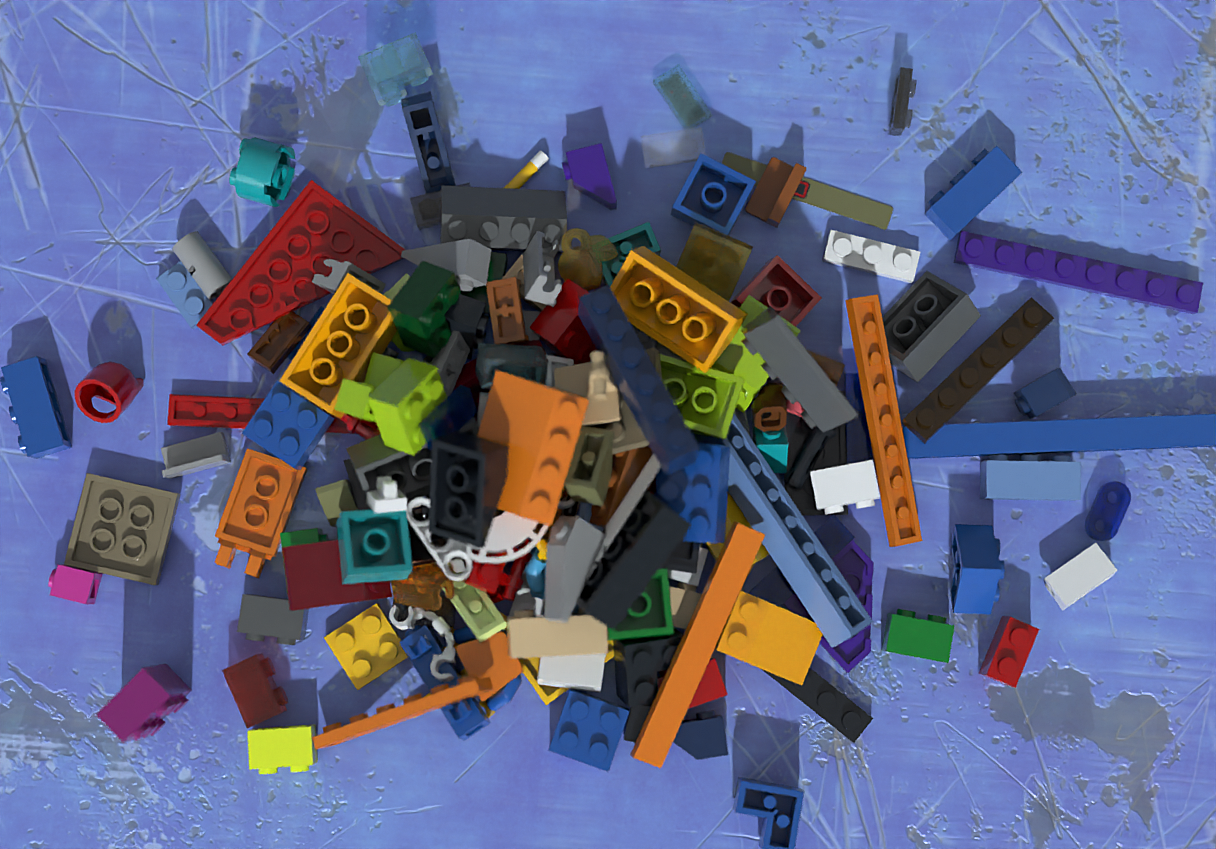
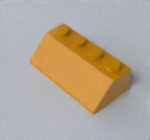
M645 246L630 251L610 286L624 314L632 325L704 373L708 372L727 348L748 315Z
M347 273L279 381L330 414L342 418L344 413L334 409L343 378L364 383L372 353L383 354L397 331L387 308L392 300Z

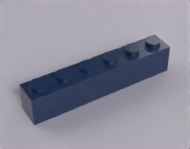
M609 285L579 298L578 316L598 352L605 354V365L665 475L667 476L695 463L699 446Z

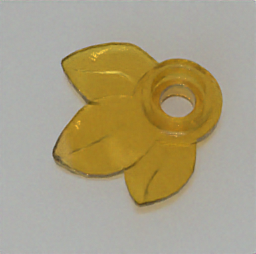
M573 228L568 230L562 237L561 247L563 253L558 261V268L564 281L567 279L572 281L578 275L583 282L599 286L603 276L602 262L618 257V252L613 243L605 236H590L582 228ZM574 238L579 239L581 242L578 250L572 247L571 243Z

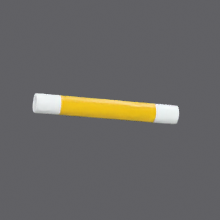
M540 150L504 188L520 189L548 161V156Z

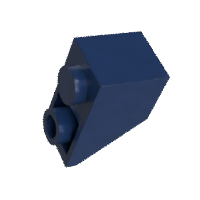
M714 710L696 713V719L684 720L683 718L673 743L697 760L729 755L723 717L721 715H715Z

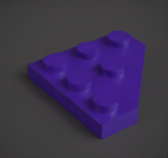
M850 540L831 559L872 619V576L874 562L853 540ZM795 592L783 602L790 612L814 622ZM871 624L833 648L824 635H822L819 644L846 673H849L871 652Z

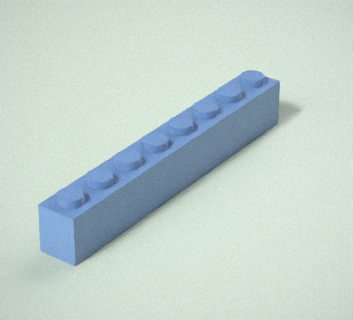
M733 415L726 440L694 434L693 437L697 444L730 447L728 492L751 527L765 534L762 541L763 545L832 648L871 624L873 622L736 415Z

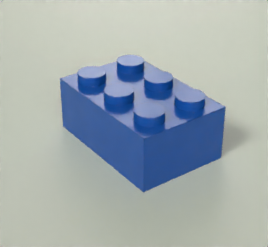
M697 444L699 451L695 463L667 476L662 467L659 468L656 476L655 495L691 524L682 541L725 543L730 447Z

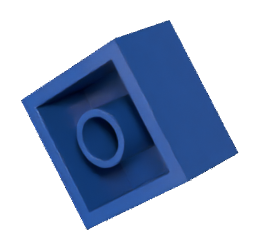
M700 153L672 206L671 215L701 231L702 229L707 231L709 235L715 238H722L726 242L756 181Z
M276 381L241 434L291 467L301 470L334 421V418Z
M570 689L548 751L609 772L630 712L629 708L575 689Z

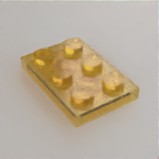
M695 222L676 267L729 302L753 246Z

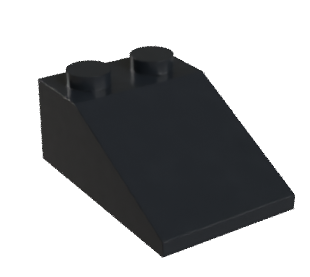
M454 431L432 440L428 532L479 549L485 547L507 480L508 445L460 431Z

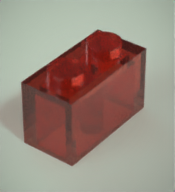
M263 653L256 654L222 670L247 728L287 711L285 706L288 703L287 695L282 686L277 687L273 679V675L276 674L273 663L269 657L264 658Z

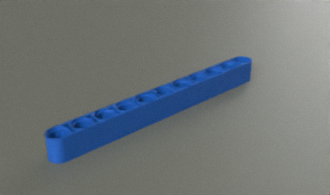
M1216 414L947 424L925 444L906 426L902 427L908 459L1216 447Z

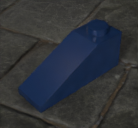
M431 91L401 99L403 114L426 195L441 192V186H456Z

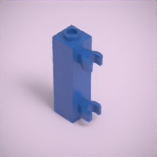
M417 625L414 629L408 630L405 633L406 638L399 643L429 692L430 689L444 684H449L450 688L459 685L458 679L462 678V675L454 663L444 662L438 669L439 674H451L454 677L451 681H439L431 672L430 665L433 655L443 654L444 647L433 629L427 625L422 627ZM475 696L440 708L457 737L464 741L491 723Z

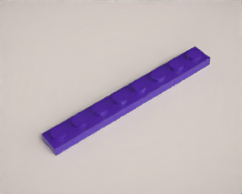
M965 231L959 233L954 263L1189 314L1198 313L1203 288L1202 282Z

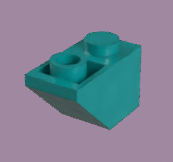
M752 414L754 444L774 473H786L788 457L786 425L780 431L763 432L755 427Z

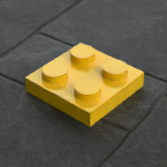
M378 603L324 637L357 690L408 658L399 643L402 641Z

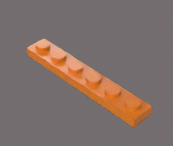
M476 674L468 675L458 679L459 685L450 688L449 684H444L430 689L431 695L422 698L421 693L404 698V705L396 708L394 703L376 708V715L368 717L367 713L350 717V724L342 726L341 722L325 726L323 727V734L312 737L315 749L332 747L457 703L463 699L491 691L493 687L490 677L478 679Z

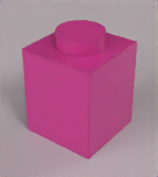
M58 564L57 569L51 572L49 578L50 595L83 604H95L103 574Z

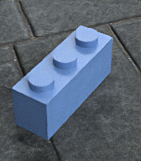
M989 455V460L980 462V499L1081 500V462H1071V456H1052V461H1040V456L1022 455L1020 456V461H1008V455Z

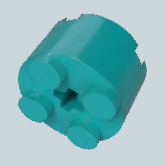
M256 137L252 139L244 138L239 148L240 158L237 167H234L230 173L229 183L235 186L236 193L241 198L278 207V199L285 200L293 182L295 168L290 167V158L295 159V152L292 147Z

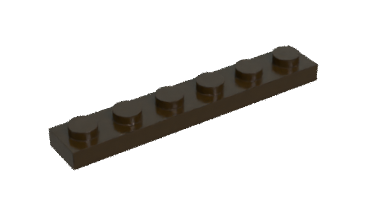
M1031 297L903 419L902 423L925 444L1053 321L1054 317Z

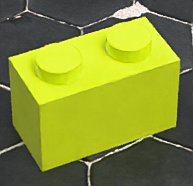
M316 724L253 728L247 731L249 769H258L259 774L278 773V767H290V772L309 771V765H314L318 762L317 749H315L312 737L316 736Z

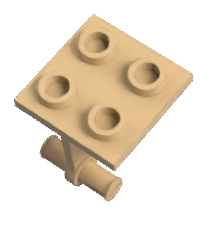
M603 352L591 353L592 362L554 369L555 388L590 398L581 427L621 420L619 389L605 365V354Z

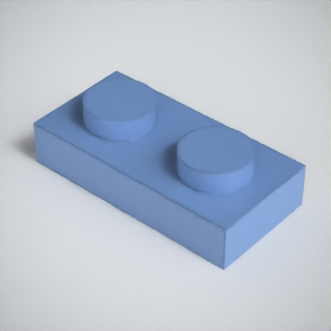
M180 261L156 279L186 322L194 330L197 328V323L213 303L196 283L192 273L188 272Z

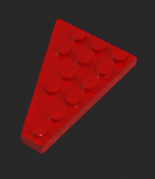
M310 180L196 326L223 346L290 312H294L331 294L312 282L315 274H323L327 277L332 273V267L330 268L325 265V260L333 259L341 263L348 261L368 274H372L403 259L401 255L405 249L314 181Z

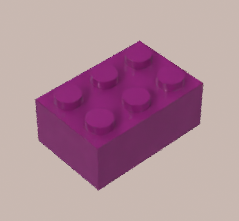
M167 664L144 667L96 716L123 743L133 739L138 741L142 737L145 739L149 735H155L166 724L163 719L172 712L174 714L177 713L189 701L186 696L192 690Z

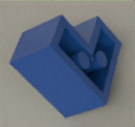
M955 524L950 546L954 565L950 586L953 613L991 614L993 603L999 600L1000 589L998 581L1003 579L1005 574L1004 561L999 560L1000 539L995 538L993 525Z
M738 777L733 809L736 813L763 817L759 847L761 849H795L804 791L799 787Z

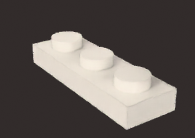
M830 230L822 261L912 283L920 252Z

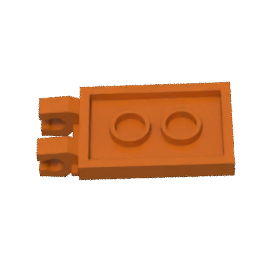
M248 448L246 449L215 533V537L219 538L218 543L221 545L214 563L230 569L237 549L250 554L244 573L260 578L265 560L271 561L272 557L277 555L281 544L280 533H284L307 472L306 467L297 470L281 459Z

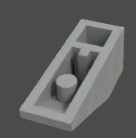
M472 239L402 251L401 257L418 266L423 260L454 272L462 291H471L473 287L487 284L491 249Z
M560 516L551 530V537L547 544L544 618L548 621L568 622L606 538L604 533L580 517Z

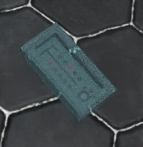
M679 64L653 80L654 86L686 133L712 117V113Z

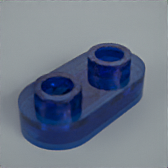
M1113 481L1105 483L1099 488L1084 525L1087 535L1093 540L1107 541L1117 534L1131 502V493L1125 484ZM1110 492H1114L1117 496L1115 503H1111L1108 500ZM1098 520L1103 521L1105 525L1101 532L1095 526Z

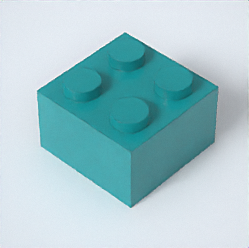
M361 510L340 513L336 524L343 584L408 578L412 572L406 510L375 513L373 510Z

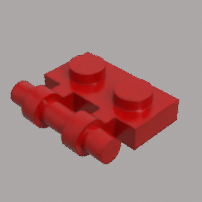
M527 539L518 548L513 549L514 553L525 548L532 541ZM474 550V551H473V554L479 556V553H480V552ZM529 551L514 559L509 575L503 573L506 562L481 563L472 560L471 573L463 580V583L489 594L496 593L500 584L505 587L502 598L513 602L517 591H521L524 582L521 578L526 564L532 558V553ZM487 553L486 557L506 556L507 553Z

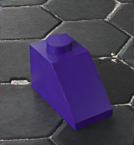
M602 143L567 151V161L562 162L565 179L572 180L574 189L610 210L616 209L617 200Z

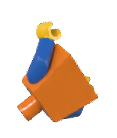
M468 626L451 629L450 632L454 637V648L468 675L476 674L478 679L490 677L493 690L479 694L481 701L478 702L481 707L486 709L489 719L498 709L512 700L521 685V673L524 670L518 660L520 658H510L508 656L507 636L504 631L498 632L479 643Z

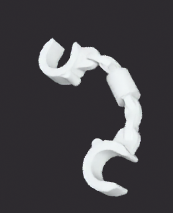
M394 605L389 612V619L398 629H414L416 620L427 617L433 621L432 626L441 637L445 636L448 647L444 649L443 654L433 655L430 668L432 674L439 681L448 682L453 680L454 677L451 674H439L438 672L439 666L442 663H456L454 660L456 656L454 637L450 632L451 628L442 617H438L435 613L424 611L420 607L412 608L411 606H409L408 618L403 622H398L399 608Z

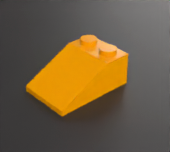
M740 590L715 650L802 686L823 634L815 622Z

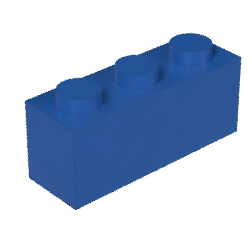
M998 146L990 152L986 149L980 152L971 161L975 166L968 173L964 169L961 170L950 181L953 187L946 194L940 190L928 202L931 208L925 215L949 240L955 237L1022 173Z
M35 356L1 367L3 376L0 377L3 391L5 394H9L12 406L9 407V413L12 421L18 424L21 435L18 436V443L21 451L24 454L26 453L27 457L38 459L72 448L46 359Z

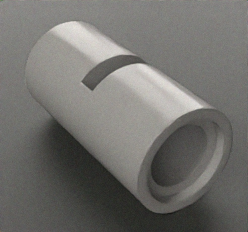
M197 231L184 236L173 246L172 250L188 272L193 273L192 277L208 299L218 297L231 282V276Z

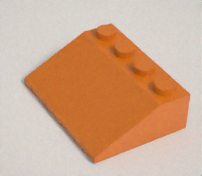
M496 370L477 437L509 446L508 475L497 507L498 509L542 524L552 525L590 398Z

